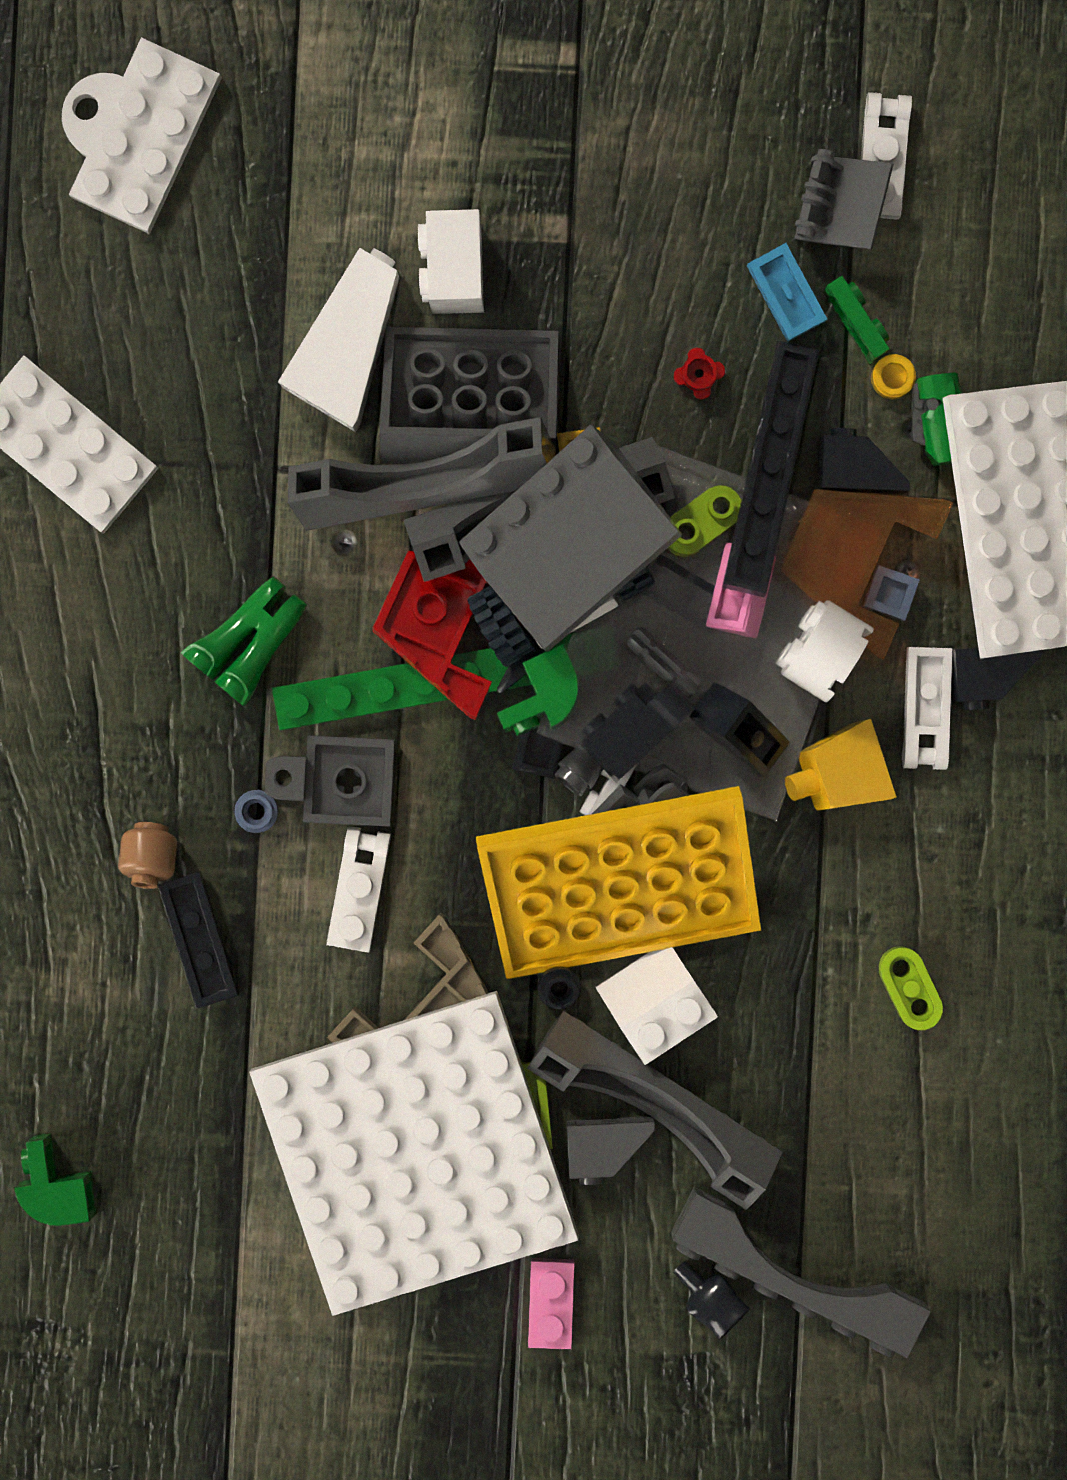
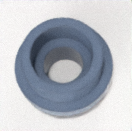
M251 790L244 793L235 805L236 821L244 830L251 833L267 831L275 824L278 817V806L275 799L268 796L262 790ZM254 803L261 804L265 810L264 816L259 820L253 819L249 813L250 806Z

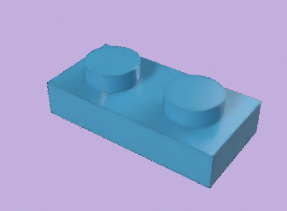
M787 243L747 264L752 278L787 342L827 321L826 315Z

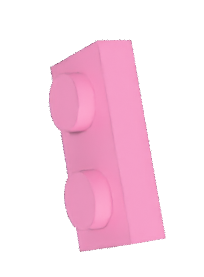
M531 1258L528 1348L571 1349L574 1259Z

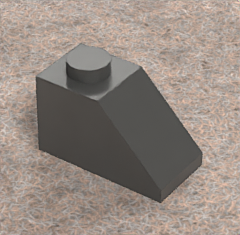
M636 1116L567 1120L570 1179H578V1183L581 1185H597L604 1183V1177H613L655 1131L653 1117Z

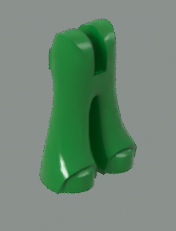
M274 576L264 582L221 626L205 637L188 645L181 652L193 665L210 679L214 680L254 630H257L254 638L243 653L214 681L244 707L253 696L268 662L299 622L307 607V603L294 594L279 608L273 617L267 613L286 589V586Z

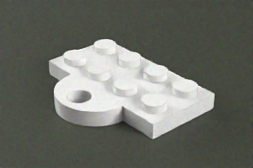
M141 37L124 76L113 73H97L87 76L76 83L65 98L62 108V124L69 141L86 158L69 196L150 234L222 79L221 75ZM85 98H91L98 102V111L89 120H82L76 116V106Z

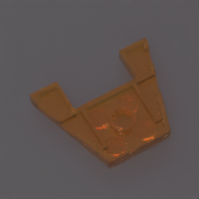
M814 489L779 570L816 603L818 601L825 603L827 600H830L873 627V633L863 638L869 641L866 647L878 658L884 660L899 623L858 606L894 523L898 522L938 539L953 502L944 499Z

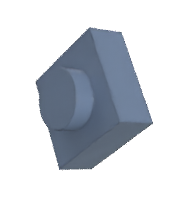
M878 565L862 607L905 621L920 579Z

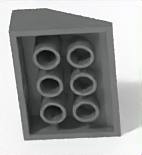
M386 327L380 418L382 464H409L447 456L482 439L497 425L541 417L555 446L556 456L558 331Z
M591 424L460 540L459 543L483 578L539 645L548 652L681 537L682 533L618 446Z

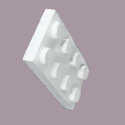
M24 355L0 383V449L104 534L159 467Z

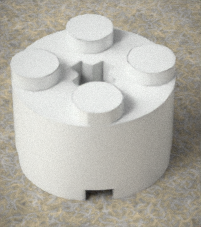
M827 600L825 603L818 601L815 606H810L798 625L800 629L804 630L799 639L795 638L792 643L788 642L775 663L782 668L781 675L826 703L835 694L828 688L831 689L836 680L842 684L844 683L869 642L863 637L872 634L874 630L873 627L830 600Z

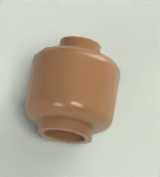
M138 822L134 824V829H130L122 835L118 868L123 875L132 878L131 885L139 888L153 889L157 888L158 882L168 880L174 875L178 843L175 836L168 833L169 828L167 826L153 822Z

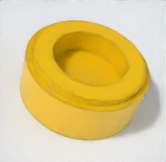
M891 354L881 358L871 373V383L874 390L886 399H898L905 396L913 388L916 381V371L909 359L898 354Z

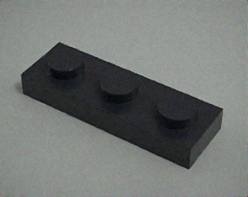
M199 871L158 884L196 1009L238 996V987L202 872Z

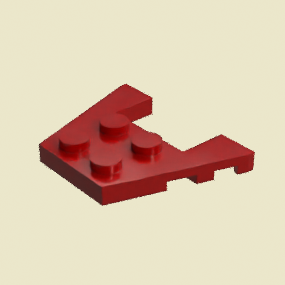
M408 551L375 621L373 632L469 718L476 720L492 681L451 664L473 616L467 599L490 585L479 573L471 559L465 563V569L424 582L414 551Z

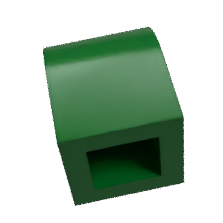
M563 644L523 662L524 670L536 695L497 713L505 733L513 730L517 736L527 733L541 725L538 719L546 716L552 731H554L571 717L578 700V680Z
M51 1133L36 1135L26 1142V1148L21 1151V1163L24 1174H30L31 1179L23 1180L14 1188L21 1207L29 1216L47 1225L61 1226L90 1222L97 1214L91 1171L57 1176Z

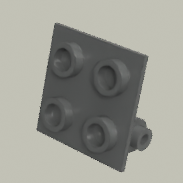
M818 149L817 155L811 158L813 165L809 181L805 182L806 193L801 198L803 205L799 220L795 222L797 229L794 239L872 250L894 164L834 157L835 153L833 151Z

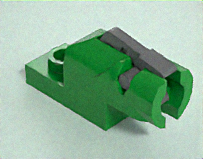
M942 373L920 377L915 381L912 388L911 438L913 442L924 446L925 453L933 466L952 464L943 398L948 395L963 394L958 373Z

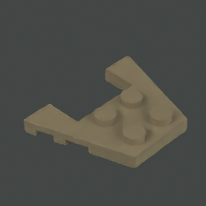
M441 912L414 941V944L436 963L446 975L404 1020L489 993L448 919ZM354 1007L327 1038L334 1043L378 1029V1027L357 1007Z

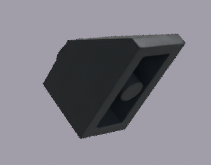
M832 428L831 435H824L820 439L818 491L904 495L910 491L908 479L869 437L857 436V429Z
M979 648L952 650L951 702H963V710L990 709L989 701L1003 699L1041 657L1043 650L980 659Z
M713 682L689 716L712 740L764 777H766L790 743L750 700L716 682Z

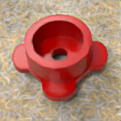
M692 348L687 354L688 359L685 364L674 371L673 378L677 385H685L693 391L695 398L703 400L710 396V388L714 382L723 378L725 368L721 362H714L712 358L705 355L703 349ZM702 370L703 376L700 378L696 377L695 371Z

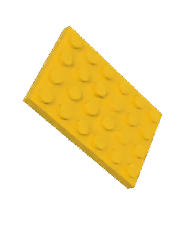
M740 786L476 837L478 854L506 979L543 973L553 967L569 968L761 931Z

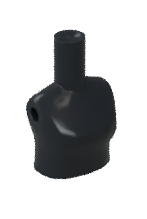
M686 1261L682 1262L673 1272L692 1292L686 1303V1309L696 1320L707 1326L718 1340L722 1339L751 1309L737 1296L732 1286L720 1274H715L704 1280Z

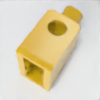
M871 719L848 724L800 751L798 759L802 771L785 777V787L789 797L793 801H797L811 796L817 811L897 798Z

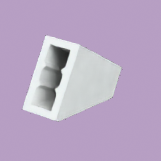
M359 248L278 381L282 388L354 432L358 430L361 424L399 282L398 272L392 268L395 261L373 248L370 254Z

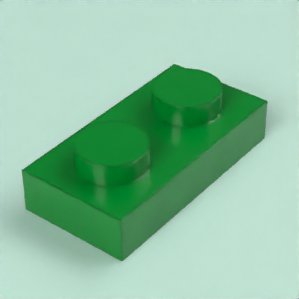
M840 276L828 284L823 291L824 295L870 365L889 350L886 344L890 340L887 331L877 318L871 321L862 307L866 304L865 298L854 282L847 284L843 276Z

